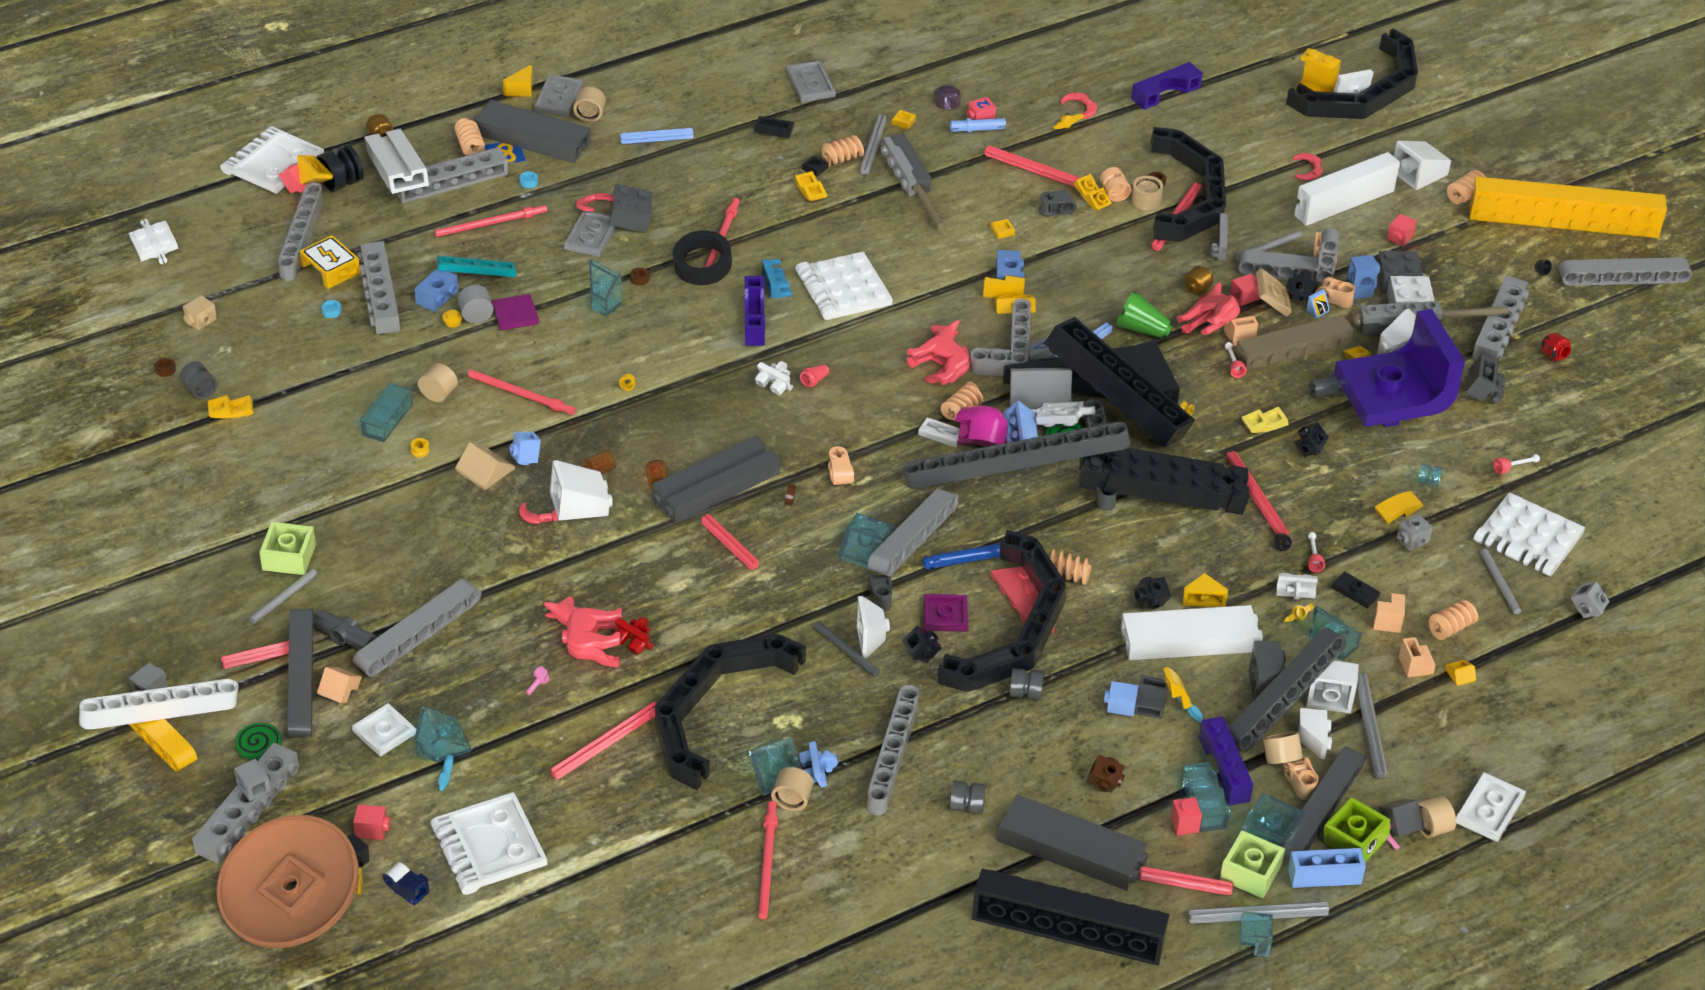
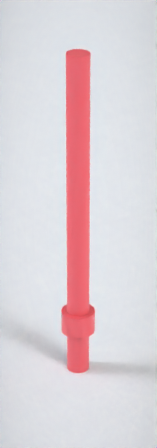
M733 198L730 206L725 211V219L719 231V234L724 237L727 234L732 219L737 215V207L740 203L738 198ZM711 250L704 267L714 265L719 253L718 251Z
M546 205L534 208L529 206L520 211L434 230L435 236L441 237L520 218H533V215L546 213L547 207Z
M472 369L468 372V377L549 406L551 410L556 412L562 411L570 415H574L576 412L575 407L564 404L562 400L557 398L545 397Z
M775 801L768 802L767 815L764 817L765 841L758 912L760 919L768 917L774 834L778 826V817L776 816L777 803Z

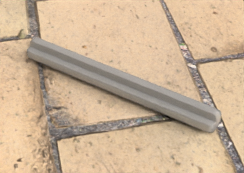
M879 114L876 117L860 165V174L868 175L870 173L885 127V115Z

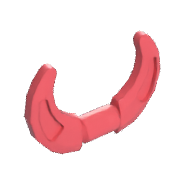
M1069 93L1063 96L1060 101L1061 104L1069 100L1084 103L1087 110L1083 113L1084 118L1082 119L1092 117L1097 111V104L1092 102L1088 95L1084 93Z
M1309 153L1293 156V160L1301 159L1313 164L1312 171L1307 174H1295V178L1309 181L1315 180L1322 175L1323 169L1320 166L1322 161L1318 156Z
M605 193L590 194L578 199L576 206L583 211H594V208L587 206L588 203L595 200L610 201L612 195Z
M522 503L519 508L521 518L528 523L540 524L542 522L558 520L555 509L551 513L537 515L526 509V503Z

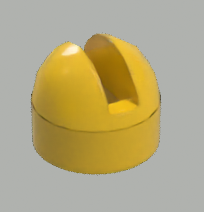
M625 373L621 376L619 386L623 390L630 391L635 387V376L631 373Z

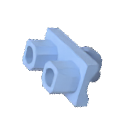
M813 741L809 743L810 750L799 753L803 768L812 765L811 768L804 769V771L812 777L813 783L818 782L822 788L827 786L825 769L826 772H831L832 768L837 766L838 760L835 754L827 750L823 754L818 751L817 743Z

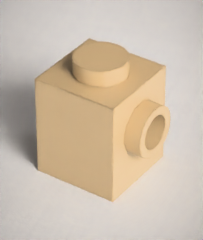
M202 295L183 306L185 322L197 330L217 319L215 304Z

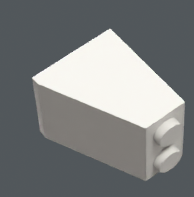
M1426 141L1396 142L1393 157L1400 162L1397 176L1415 190L1448 175L1451 160Z
M1409 308L1405 309L1381 333L1377 355L1396 351L1409 341L1416 315Z
M557 460L553 461L550 495L558 520L608 516L609 507H612V496L607 492V481L603 480L601 472Z

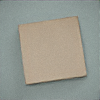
M1260 268L1256 272L1259 297L1287 317L1291 314L1288 289L1284 284Z

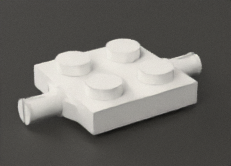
M147 219L142 220L140 224L143 228L129 233L141 262L150 258H158L160 264H163V261L166 263L167 258L165 254L179 249L166 220L151 226Z
M1084 401L1044 403L1038 409H1031L1035 412L1037 425L1051 427L1055 424L1072 426L1078 422L1080 416L1095 414V407H1084Z

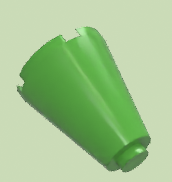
M1135 291L1129 296L1116 322V326L1119 328L1161 339L1164 336L1168 337L1173 328L1170 325L1171 321Z

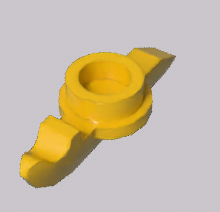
M1064 115L1060 122L1053 126V129L1069 128L1073 123L1084 118V115Z
M1311 603L1305 607L1301 605L1293 607L1292 614L1287 616L1283 622H1290L1294 619L1296 621L1304 620L1307 617V612L1314 608L1313 604Z

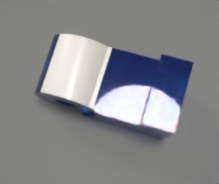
M397 862L383 874V880L387 886L414 906L430 893L428 878L421 873L419 875L415 874L403 863Z

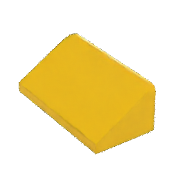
M1032 294L995 296L996 312L998 314L1012 313L1013 302L1017 299H1026L1031 304L1030 313H1034L1036 311L1035 297Z

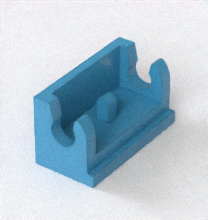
M762 259V276H764V282L770 298L792 296V291L789 288L790 284L786 280L783 268H772L776 264H781V260Z

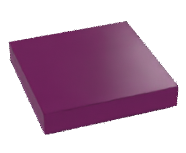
M530 294L491 300L500 331L539 324V318Z
M924 594V629L927 631L968 632L967 595Z

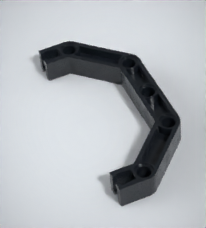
M1394 28L1390 30L1389 36L1387 33L1382 34L1379 50L1393 57L1395 72L1360 93L1318 92L1299 83L1297 84L1296 91L1294 88L1288 90L1286 105L1309 117L1365 119L1415 88L1418 69L1413 40Z
M1153 127L1150 142L1151 152L1170 154L1202 176L1203 202L1178 214L1156 212L1153 226L1154 239L1184 241L1219 224L1220 213H1224L1226 207L1224 162L1219 155L1180 130Z
M1007 530L1005 541L1002 540L1000 543V559L1022 565L1039 592L1017 641L970 659L945 654L943 657L944 665H939L937 669L938 684L969 692L1012 677V668L1028 671L1035 667L1066 602L1065 581L1037 538Z
M773 634L717 643L706 647L655 706V727L669 776L695 790H698L702 785L701 776L705 780L710 776V761L689 751L682 720L722 674L776 666L795 675L799 669L798 662L801 665L806 662V646L783 635Z

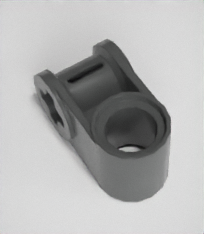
M1068 190L1046 191L1040 196L1042 202L1038 211L1046 217L1069 215L1076 210L1077 206L1071 192Z
M872 573L868 574L871 601L883 609L884 612H887L891 609L892 604L891 576H873Z

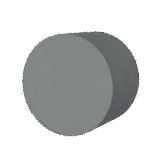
M471 285L459 293L458 302L462 316L466 321L480 323L491 317L493 305L489 292L485 287Z

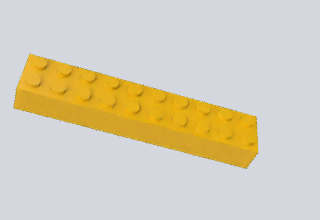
M1475 176L1469 203V220L1659 238L1667 205L1666 197L1662 194Z

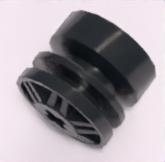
M345 144L335 148L333 152L327 151L316 156L333 175L332 179L322 182L329 191L334 192L346 187V184L351 185L363 180L364 170L361 160L351 145Z

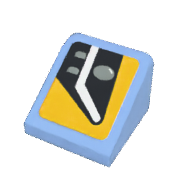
M1324 289L1310 295L1308 298L1306 311L1314 318H1319L1329 312V304Z

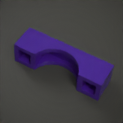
M1185 63L1133 84L1131 99L1146 110L1159 104L1160 93L1163 91L1180 90L1188 93L1201 88L1203 72L1192 63Z
M744 276L745 346H765L764 276Z
M1224 717L1201 720L1199 740L1205 754H1212L1217 762L1221 790L1228 806L1250 802L1253 782Z

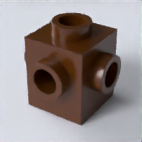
M1099 754L1093 762L1086 782L1095 785L1100 791L1111 793L1116 786H1121L1125 777L1122 774L1125 765L1120 764L1114 758Z

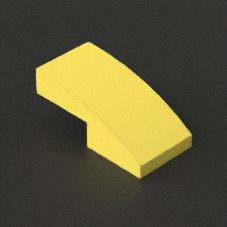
M1279 407L1262 413L1259 409L1242 417V421L1251 433L1268 432L1289 425L1288 419Z

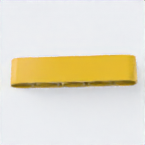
M165 719L129 724L175 772L197 761V754L193 747Z

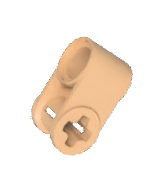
M1326 277L1322 281V286L1316 289V292L1322 289L1325 290L1328 303L1341 308H1349L1353 305L1355 286L1349 282Z
M840 446L831 448L829 451L830 461L828 463L831 484L854 483V471L847 450Z
M1303 757L1300 761L1284 763L1285 777L1290 782L1296 796L1301 800L1308 801L1317 788L1319 779L1309 758Z

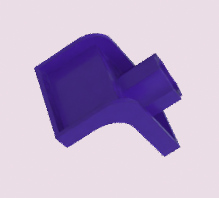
M1427 309L1417 311L1412 335L1404 346L1389 353L1337 361L1334 375L1365 427L1382 424L1384 427L1399 425L1402 420L1436 415L1448 409L1457 398L1465 360L1434 311Z

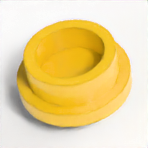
M454 309L446 311L442 316L445 325L451 328L459 326L463 319L462 313Z

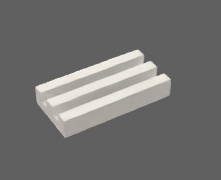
M927 417L919 428L918 435L956 448L960 428Z

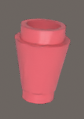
M822 364L803 369L800 374L801 383L806 387H814L829 375V368L827 365Z

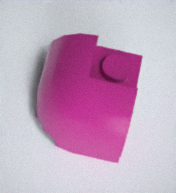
M977 405L966 406L958 412L955 421L960 423L959 444H980L988 447L1005 443L1007 420L1000 410L991 406Z

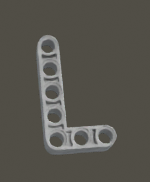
M1333 228L1325 229L1322 232L1318 257L1244 250L1239 255V271L1244 275L1252 273L1256 276V272L1261 268L1274 278L1286 280L1290 277L1292 278L1293 274L1299 275L1302 272L1310 275V279L1322 283L1324 278L1334 276L1339 249V233Z
M1017 299L1013 302L1010 350L993 348L972 349L970 352V371L972 373L1003 376L1005 365L1028 362L1031 304L1028 300Z

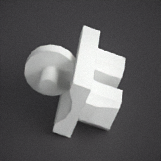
M780 361L778 364L772 363L771 367L762 362L758 364L759 372L755 377L757 385L765 387L769 381L773 384L770 386V389L778 396L785 390H792L793 385L790 384V371L787 370V363Z
M1278 573L1276 596L1294 597L1295 600H1299L1300 597L1315 599L1318 578L1317 576L1306 574Z

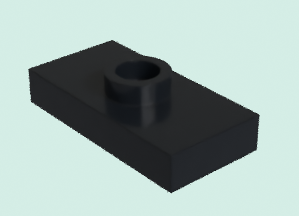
M759 116L754 126V132L790 138L794 129V122Z
M1345 571L1332 583L1333 589L1367 609L1380 596V591Z

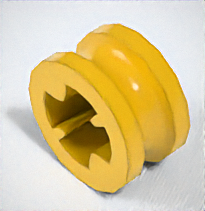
M1183 401L1180 407L1192 416L1194 405H1188V402Z
M416 438L411 441L410 447L413 456L424 457L429 453V442L426 439Z

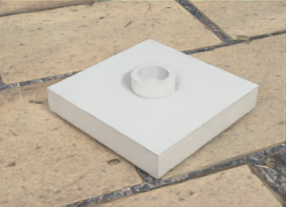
M1369 69L1338 75L1334 92L1360 93L1370 87L1374 73Z
M389 703L352 725V731L380 757L417 734L416 728Z

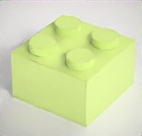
M271 522L260 550L262 570L304 575L316 546L314 527Z
M1241 831L1223 861L1220 880L1232 882L1233 886L1263 899L1282 866L1285 848Z

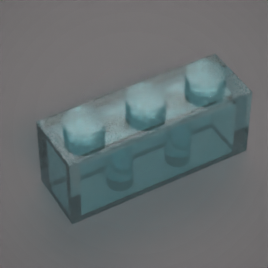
M389 383L381 391L377 400L371 404L367 413L361 417L362 436L385 442L413 405L412 389Z
M1209 761L1183 765L1181 783L1187 798L1196 797L1202 813L1199 831L1227 829L1228 819L1231 818V809L1224 801V790L1218 785L1216 770L1212 769Z

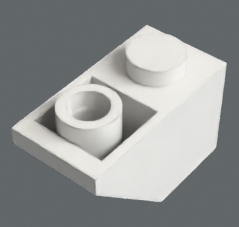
M1300 708L1297 721V732H1299L1300 742L1320 759H1325L1326 751L1331 750L1332 737H1328V733L1331 731V720H1327V710Z

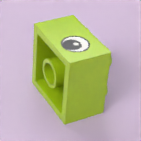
M1351 797L1324 825V844L1333 849L1361 848L1364 861L1366 862L1389 838L1390 819Z

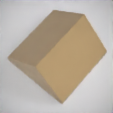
M469 442L455 469L458 473L486 490L513 471L515 466L487 447Z

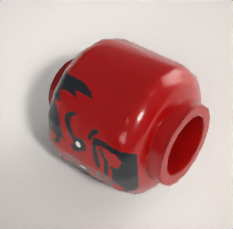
M1550 333L1542 340V353L1554 361H1562L1571 353L1569 339L1558 333Z

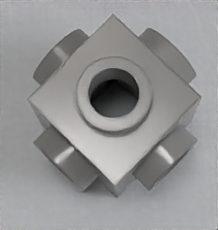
M1419 514L1399 523L1396 538L1410 551L1430 542L1433 527Z
M1597 581L1579 585L1571 596V600L1583 618L1600 616L1604 613L1605 607L1610 602Z

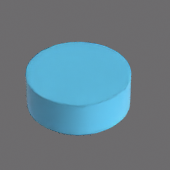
M531 171L522 173L519 176L520 185L524 188L536 187L538 185V175Z
M328 300L321 306L324 317L336 318L342 313L341 304L336 300Z

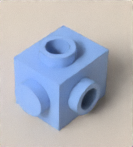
M514 432L513 443L510 445V454L521 465L538 463L541 440L534 432Z
M1112 681L1110 690L1106 689L1104 703H1108L1107 713L1134 717L1138 685Z

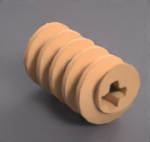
M466 118L458 120L454 129L463 154L467 156L482 152L485 144L477 123Z
M856 135L831 141L822 146V157L824 161L828 162L829 167L831 162L836 165L838 161L843 163L844 158L849 161L851 157L856 159L857 154L860 157L864 156L862 143Z
M1471 170L1451 183L1447 188L1449 199L1456 205L1468 201L1471 198L1475 176L1485 177L1482 172Z
M970 381L963 385L946 402L942 403V415L948 420L955 421L958 412L962 408L982 404L983 396L978 386Z
M1052 549L1049 558L1060 575L1063 577L1065 574V578L1068 581L1074 577V582L1076 583L1082 578V584L1086 585L1092 569V564H1088V558L1080 562L1079 555H1077L1075 560H1072L1071 553L1064 558L1063 551L1056 556L1055 549Z
M1462 599L1432 614L1428 621L1429 629L1436 639L1444 640L1446 637L1456 634L1459 630H1463L1465 627L1478 621V613L1470 602Z

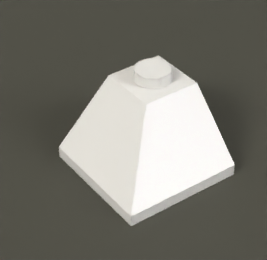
M858 596L857 632L861 655L867 658L885 641L886 632H889L890 625L889 619H885L883 609L865 597Z

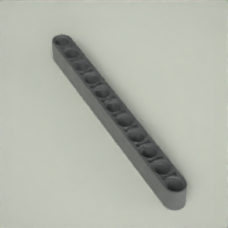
M1114 422L914 460L903 466V472L908 486L912 489H918L1123 450L1129 447L1131 440L1126 424L1124 422Z

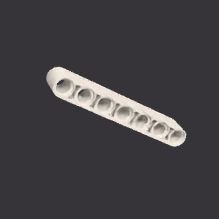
M222 679L84 699L80 703L79 724L84 729H98L232 709L237 705L238 684L231 679Z

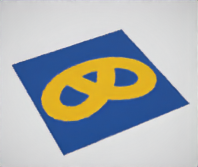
M502 142L485 145L486 150L499 147L507 158L508 164L526 161L522 148Z

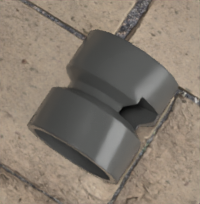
M190 362L181 370L180 379L196 398L205 399L215 392L217 381L201 362Z
M1012 668L1010 697L1022 698L1024 694H1027L1028 698L1041 700L1044 671L1031 670L1030 673H1026L1025 669Z
M953 780L950 810L963 811L965 808H968L970 813L982 814L986 784L972 783L971 786H968L964 781Z

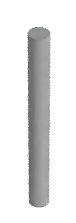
M1296 231L1249 250L1268 251L1302 237L1300 231ZM1240 253L1236 254V259L1238 261Z
M1488 549L1481 550L1480 554L1513 614L1521 613V608Z
M311 569L248 618L250 623L253 625L305 586L318 575L317 571Z

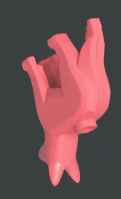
M1216 284L1211 291L1199 297L1198 302L1189 311L1177 316L1178 323L1192 319L1180 327L1182 332L1189 334L1196 327L1207 321L1211 324L1205 327L1201 333L1208 335L1235 319L1240 313V307L1236 298L1232 295L1226 296L1221 294L1222 284Z
M956 320L951 325H932L931 332L934 336L928 339L922 346L907 350V355L911 356L907 357L906 363L911 368L930 360L943 366L937 373L925 376V380L930 384L941 382L942 385L948 382L954 383L970 369V356L967 348L958 345L954 341L959 333L956 330L960 320Z
M571 596L566 597L557 604L551 602L544 603V606L551 611L544 616L557 619L567 626V630H563L562 642L567 643L570 655L576 659L593 660L604 666L619 667L620 658L607 655L603 649L620 645V632L604 636L598 634L597 631L617 629L615 621L618 617L622 619V608H617L614 611H603L593 608L576 607Z

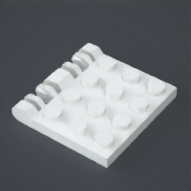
M270 126L260 134V139H253V142L248 143L241 151L236 153V158L230 157L220 165V168L229 176L231 174L236 175L277 194L285 187L278 175L288 166L297 163L298 155H314L316 157L324 153V149Z
M864 251L811 264L802 262L795 267L796 272L801 280L804 281L807 291L816 305H818L820 313L825 320L892 305L893 299Z
M1509 492L1485 524L1477 530L1473 540L1480 544L1485 541L1484 544L1488 548L1494 541L1499 542L1497 552L1502 553L1507 547L1505 556L1518 562L1525 555L1523 564L1526 566L1533 559L1538 560L1535 564V570L1540 571L1543 568L1542 573L1551 577L1583 535L1585 527Z
M514 792L435 817L430 822L436 837L441 839L440 846L443 848V853L454 874L459 873L456 880L462 893L465 895L476 892L480 887L547 865V858Z

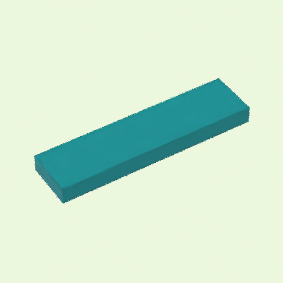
M439 255L436 258L437 268L440 271L516 277L517 271L514 262Z

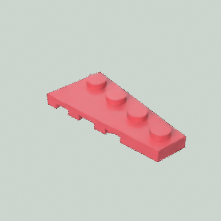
M1022 566L991 570L990 577L998 583L1000 591L1006 594L1010 600L1009 603L1013 609H1017L1019 617L1025 624L1039 595L1031 579Z

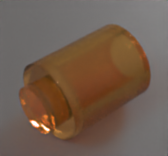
M604 450L585 459L582 467L599 471L602 475L615 469L616 462L611 452Z
M652 460L647 463L645 470L649 488L652 490V484L668 477L666 464L662 460Z

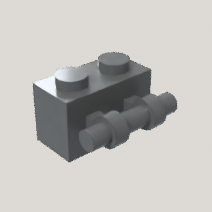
M1482 353L1469 368L1465 393L1482 402L1491 393L1493 402L1499 403L1504 396L1502 388L1505 386L1504 375L1498 373L1499 362Z

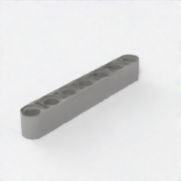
M311 182L305 186L280 252L278 268L280 278L284 281H291L297 277L301 267L299 251L308 247L324 200L322 186L319 183Z
M1681 257L1565 260L1558 266L1563 283L1569 286L1685 283L1692 278V271L1687 260Z
M937 488L871 554L868 561V569L891 576L954 512L958 505V495Z
M465 579L457 581L360 649L353 658V665L369 677L377 675L478 603L481 598V591Z
M904 685L899 690L869 785L867 810L873 815L884 814L890 803L918 712L919 689L913 685Z

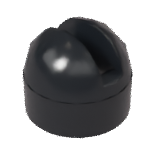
M1541 259L1535 263L1537 273L1542 275L1550 273L1552 268L1550 260Z
M1279 533L1274 537V545L1278 550L1286 551L1291 547L1292 540L1287 534ZM1281 537H1282V542H1283V545H1282V546H1280V540H1279Z

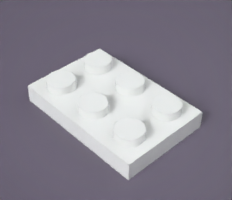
M1483 773L1458 813L1456 823L1498 842L1525 798L1526 791L1487 773Z

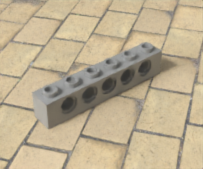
M497 147L426 167L429 186L398 192L396 195L401 203H406L508 175L507 158L501 149Z
M384 241L360 244L361 252L357 253L359 264H361V276H365L362 277L366 301H370L367 302L368 313L373 314L369 315L371 327L375 326L376 334L400 331L399 315Z
M1505 276L1492 307L1507 306L1508 313L1487 316L1476 341L1472 360H1477L1482 353L1495 361L1502 359L1504 350L1514 331V324H1517L1525 304L1524 301H1527L1530 290H1527V281Z
M273 743L258 760V763L269 777L271 792L249 801L237 785L192 838L195 853L218 864L225 856H228L232 847L238 840L244 837L247 829L258 820L261 812L270 806L276 794L281 792L291 776L298 772L297 752Z

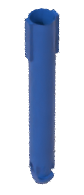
M1000 543L941 553L930 557L925 556L923 558V566L929 570L930 567L941 568L1000 557Z

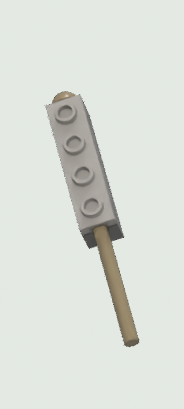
M905 134L884 137L883 145L881 146L882 156L886 157L889 167H892L895 177L901 182L902 189L907 192L908 196L918 195L936 227L942 229L944 224L926 193L930 192L931 177Z
M1439 301L1361 305L1360 313H1355L1351 321L1354 326L1360 327L1362 336L1381 335L1408 308L1415 315L1417 311L1432 309L1440 322L1442 318L1507 314L1508 308L1504 306L1444 310L1441 309Z

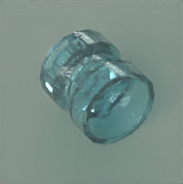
M1422 463L1417 483H1430L1431 486L1438 487L1443 467H1430L1428 464Z

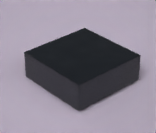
M812 156L802 164V169L806 172L813 171L817 177L828 169V162Z

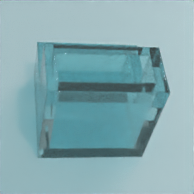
M1242 911L1241 945L1254 946V955L1269 957L1273 939V914Z

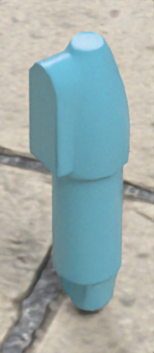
M1192 704V707L1186 709L1193 719L1201 723V720H1203L1202 713L1196 706Z
M447 755L444 760L438 781L440 791H444L449 783L453 766L452 755Z

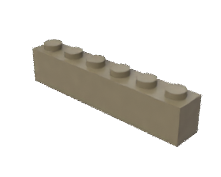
M1341 314L1237 341L1235 357L1245 364L1247 370L1351 344L1354 329Z

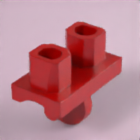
M618 617L615 621L617 629L614 633L620 632V645H623L628 638L632 639L628 648L636 655H639L645 648L649 650L653 648L654 644L649 641L650 636L647 635L651 631L647 627L648 619L645 617H640L638 620L633 618L629 624Z

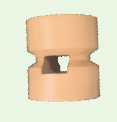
M1110 167L1100 175V183L1111 201L1121 202L1130 195L1131 186L1121 169Z

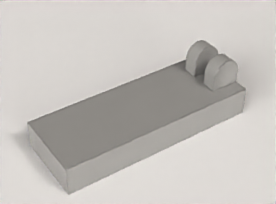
M1220 213L1218 243L1212 244L1210 255L1218 257L1220 261H1225L1228 240V214Z

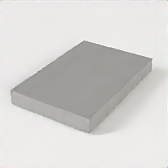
M820 60L786 66V73L800 102L836 97V91Z
M548 75L534 105V112L570 117L577 94L583 88L584 80Z
M582 211L563 244L564 250L601 257L617 227L609 225V215Z
M1011 369L1009 407L1017 401H1020L1029 409H1038L1044 403L1071 402L1072 369Z

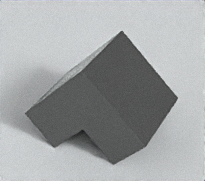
M1146 675L1141 676L1134 714L1162 719L1168 693L1165 679Z
M1401 799L1379 806L1380 814L1390 819L1393 836H1402L1424 829L1417 800Z

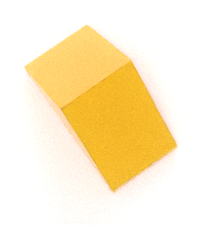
M531 65L503 79V95L532 97L533 68Z
M298 155L297 161L301 184L311 182L320 184L332 179L333 175L314 155Z
M1204 573L1184 587L1182 606L1225 607L1228 589Z

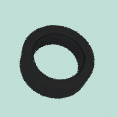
M708 230L694 231L686 234L677 241L673 249L675 271L682 280L693 285H709L720 281L729 273L732 267L729 242L721 234ZM698 248H711L718 251L721 255L717 263L704 268L692 267L684 261L689 252Z

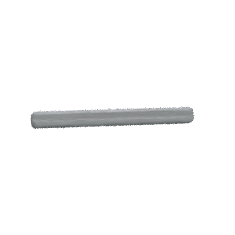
M1358 672L1356 689L1373 771L1377 779H1384L1387 777L1388 771L1368 677L1366 673Z
M1324 901L1191 909L1188 912V919L1191 924L1327 916L1329 905Z

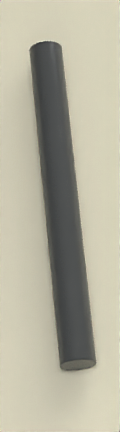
M820 621L814 624V628L872 676H878L880 670Z

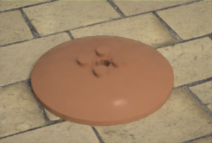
M291 815L268 821L245 835L230 851L223 863L217 882V902L222 917L235 934L257 946L287 948L309 942L330 929L351 904L359 879V864L356 852L347 836L334 824L324 819L308 815ZM290 882H297L294 889L286 890V886Z

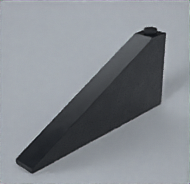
M1156 342L1112 348L1178 404L1180 388ZM1060 357L1005 365L1003 383L1010 384L1011 369L1070 367ZM1071 368L1072 394L1107 399Z

